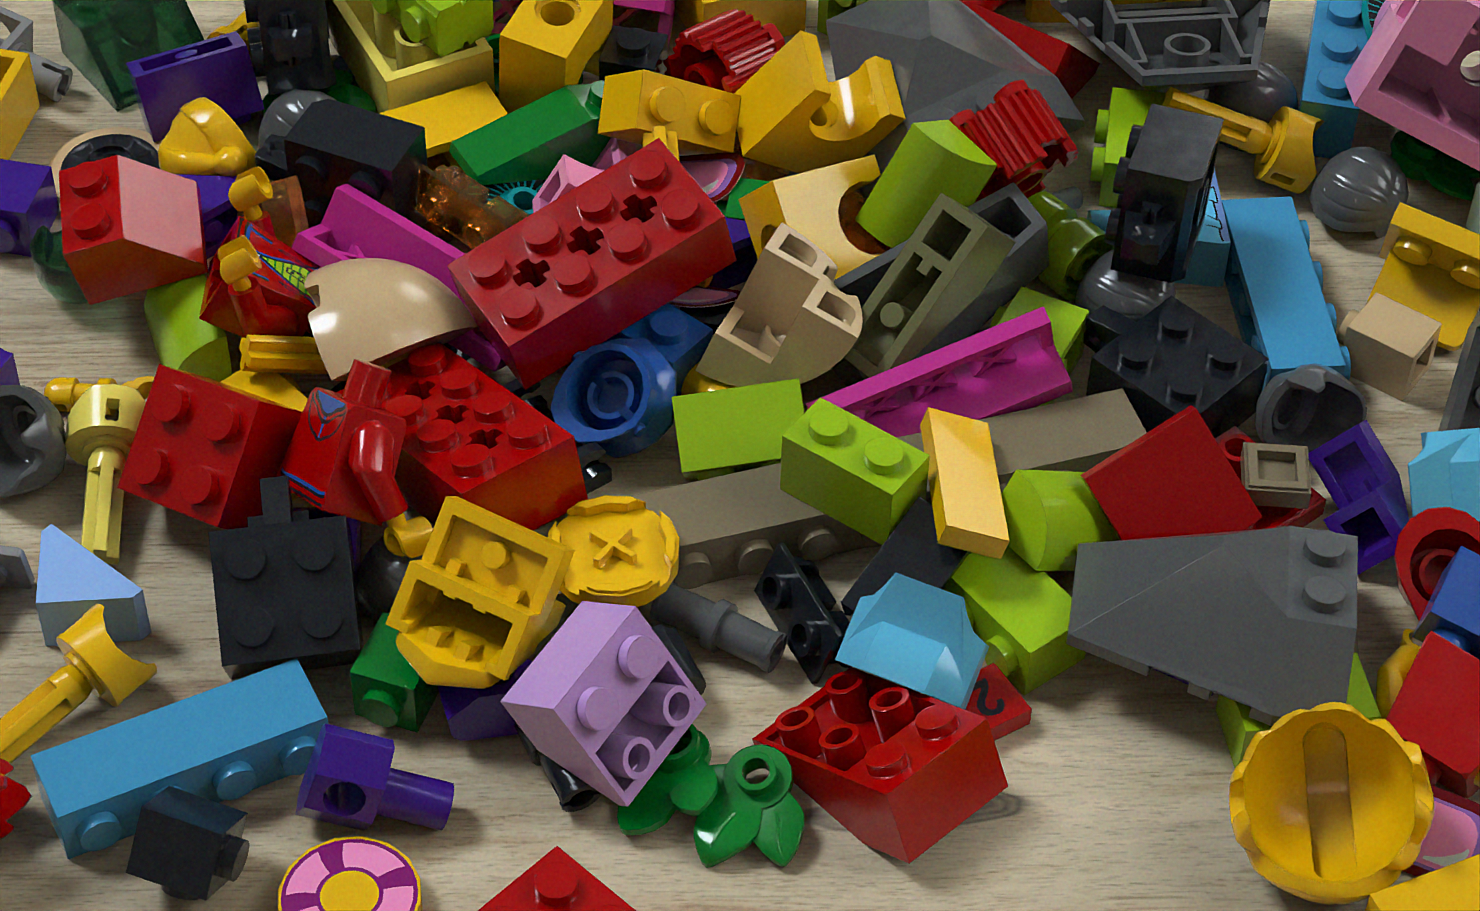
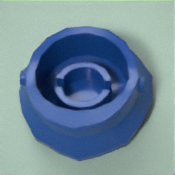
M647 339L604 341L601 344L591 346L584 352L578 351L572 356L571 360L573 362L564 371L555 387L550 407L555 423L571 433L576 442L580 444L596 442L606 451L605 454L614 458L636 454L658 442L673 425L672 397L676 396L677 372Z

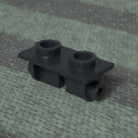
M778 543L754 592L777 629L787 635V645L810 682L817 684L828 664L839 663L843 668L851 667L835 660L850 622L843 611H831L836 600L820 577L816 564L805 560L801 556L793 557L785 543Z

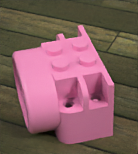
M1385 0L1376 16L1371 37L1344 79L1354 106L1480 171V64L1474 67L1461 66L1463 59L1468 54L1480 51V0Z

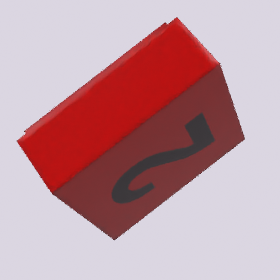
M994 663L981 668L965 710L988 719L994 741L1030 724L1031 707Z

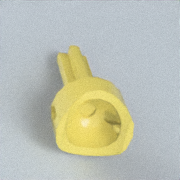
M117 384L90 386L71 408L67 419L65 436L67 454L77 463L87 467L80 545L107 564L119 563L125 491L117 487L146 404L145 399L138 390ZM106 404L110 409H117L119 407L117 421L105 419Z

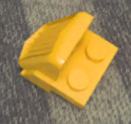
M1399 202L1378 256L1385 259V263L1367 302L1377 292L1441 322L1442 326L1436 346L1450 351L1458 350L1462 347L1468 328L1480 307V234Z
M446 496L422 559L411 560L408 564L385 625L398 630L396 645L399 652L427 684L477 689L489 688L501 679L504 681L509 680L510 675L535 652L537 645L560 623L566 605L556 600V597L575 550L462 498Z

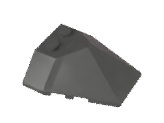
M869 0L826 20L836 81L848 77L857 71L865 60L873 56L891 61L906 119L863 156L875 154L881 175L913 123L949 120L957 113L966 109H971L976 114L977 111L984 110L988 104H994V95L1002 87L1015 80L1024 79L1029 88L1040 91L1068 134L1085 126L1083 116L1057 76L960 0ZM881 175L874 181L859 188L865 201Z
M1050 0V3L1142 87L1153 92L1166 93L1170 87L1190 93L1257 80L1271 0H1195L1113 5L1111 0Z
M1284 526L1269 529L1080 543L1076 553L1066 644L1145 676L1148 675L1152 667L1189 682L1187 693L1207 701L1212 692L1247 705L1251 707L1250 718L1273 726L1282 716L1298 709L1310 710L1319 704L1328 702L1346 703L1357 633L1358 536L1335 533L1324 529L1315 530Z

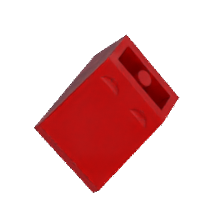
M852 667L830 677L824 687L798 706L782 712L772 725L752 738L754 745H768L781 751L787 757L792 767L794 784L858 840L908 864L1008 787L986 717Z

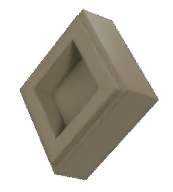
M1243 442L1240 456L1241 481L1256 506L1308 509L1311 497L1308 446Z

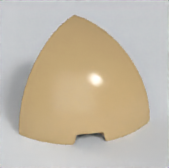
M781 222L760 254L735 304L713 335L695 371L711 379L737 387L799 378L800 384L812 380L827 372L841 361L858 339L863 323L859 299L856 295H846L837 288L834 283L838 270L837 265L821 249L796 230Z
M382 258L343 260L310 272L305 280V289L311 295L316 309L308 314L309 323L319 353L332 381H347L354 359L382 366L415 348L434 345L439 342L445 344L478 327L466 306L450 288L424 270L403 262Z

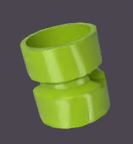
M1047 191L1035 193L1028 200L1047 222L1049 266L1038 275L1039 279L1063 298L1070 301L1075 300L1078 285L1087 268L1099 256L1113 250L1114 245L1104 243L1106 231L1084 217L1078 218L1076 210Z

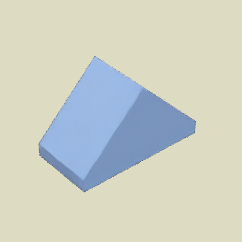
M50 524L41 531L36 607L46 646H58L56 637L60 633L65 632L95 604L104 606L103 617L105 627L113 642L139 641L151 633L143 589L53 524Z

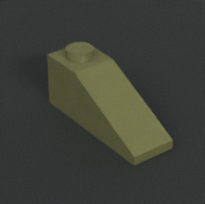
M940 193L861 308L863 317L862 330L850 351L843 358L869 378L911 361L981 294L1016 242L969 208Z

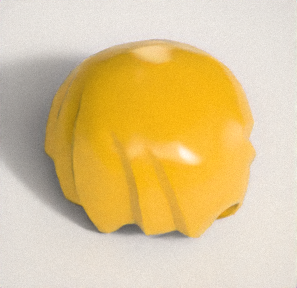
M1328 702L1319 704L1310 710L1298 709L1277 720L1269 730L1257 732L1248 745L1242 762L1232 772L1229 786V810L1233 833L1236 841L1247 853L1253 869L1268 882L1287 893L1310 902L1327 905L1359 902L1369 898L1370 894L1391 886L1400 877L1402 870L1410 867L1417 859L1421 851L1422 841L1429 832L1434 817L1433 792L1420 746L1413 742L1404 741L1386 719L1369 720L1352 705L1342 702Z

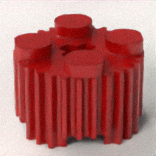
M728 10L678 34L679 37L675 39L676 46H673L672 49L675 54L663 60V64L667 68L664 71V75L734 94L785 45V41L774 24L767 23L761 26L759 20L754 21L753 15H746L744 10Z
M1024 79L1012 81L1002 87L993 97L995 103L988 104L984 110H979L974 114L971 109H966L949 119L997 164L996 169L974 203L1012 182L1016 184L1028 199L1046 188L1042 180L1047 173L1053 170L1054 166L1062 163L1064 168H1067L1078 158V148L1040 91L1037 89L1032 90Z

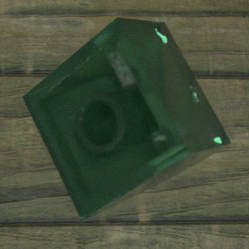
M52 0L62 53L117 112L138 103L126 63L204 40L186 0Z

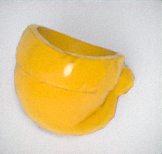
M202 97L192 100L180 108V112L172 121L170 131L159 145L158 160L161 170L173 174L237 176L256 167V150L238 125L220 106L208 98Z

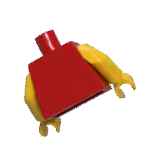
M1407 628L1403 631L1399 648L1392 653L1377 671L1376 704L1381 719L1389 721L1404 741L1413 742L1420 746L1431 785L1435 786L1439 782L1461 797L1469 798L1480 789V660L1433 631H1430L1426 636L1422 646H1418L1413 643L1414 638L1412 636L1414 630Z

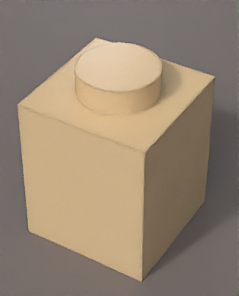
M1376 292L1360 312L1352 309L1347 314L1338 331L1337 340L1338 343L1348 348L1351 360V377L1403 401L1431 367L1442 323Z

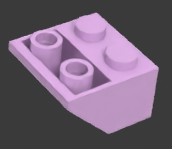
M582 601L500 701L538 751L616 804L626 807L630 805L707 705L636 606Z

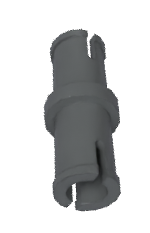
M675 582L671 583L666 592L654 599L651 605V618L659 622L663 621L698 638L701 648L712 653H717L721 649L760 667L761 670L768 673L775 669L786 648L787 635L785 633L774 631L739 614L736 604L725 599L715 603L678 586Z

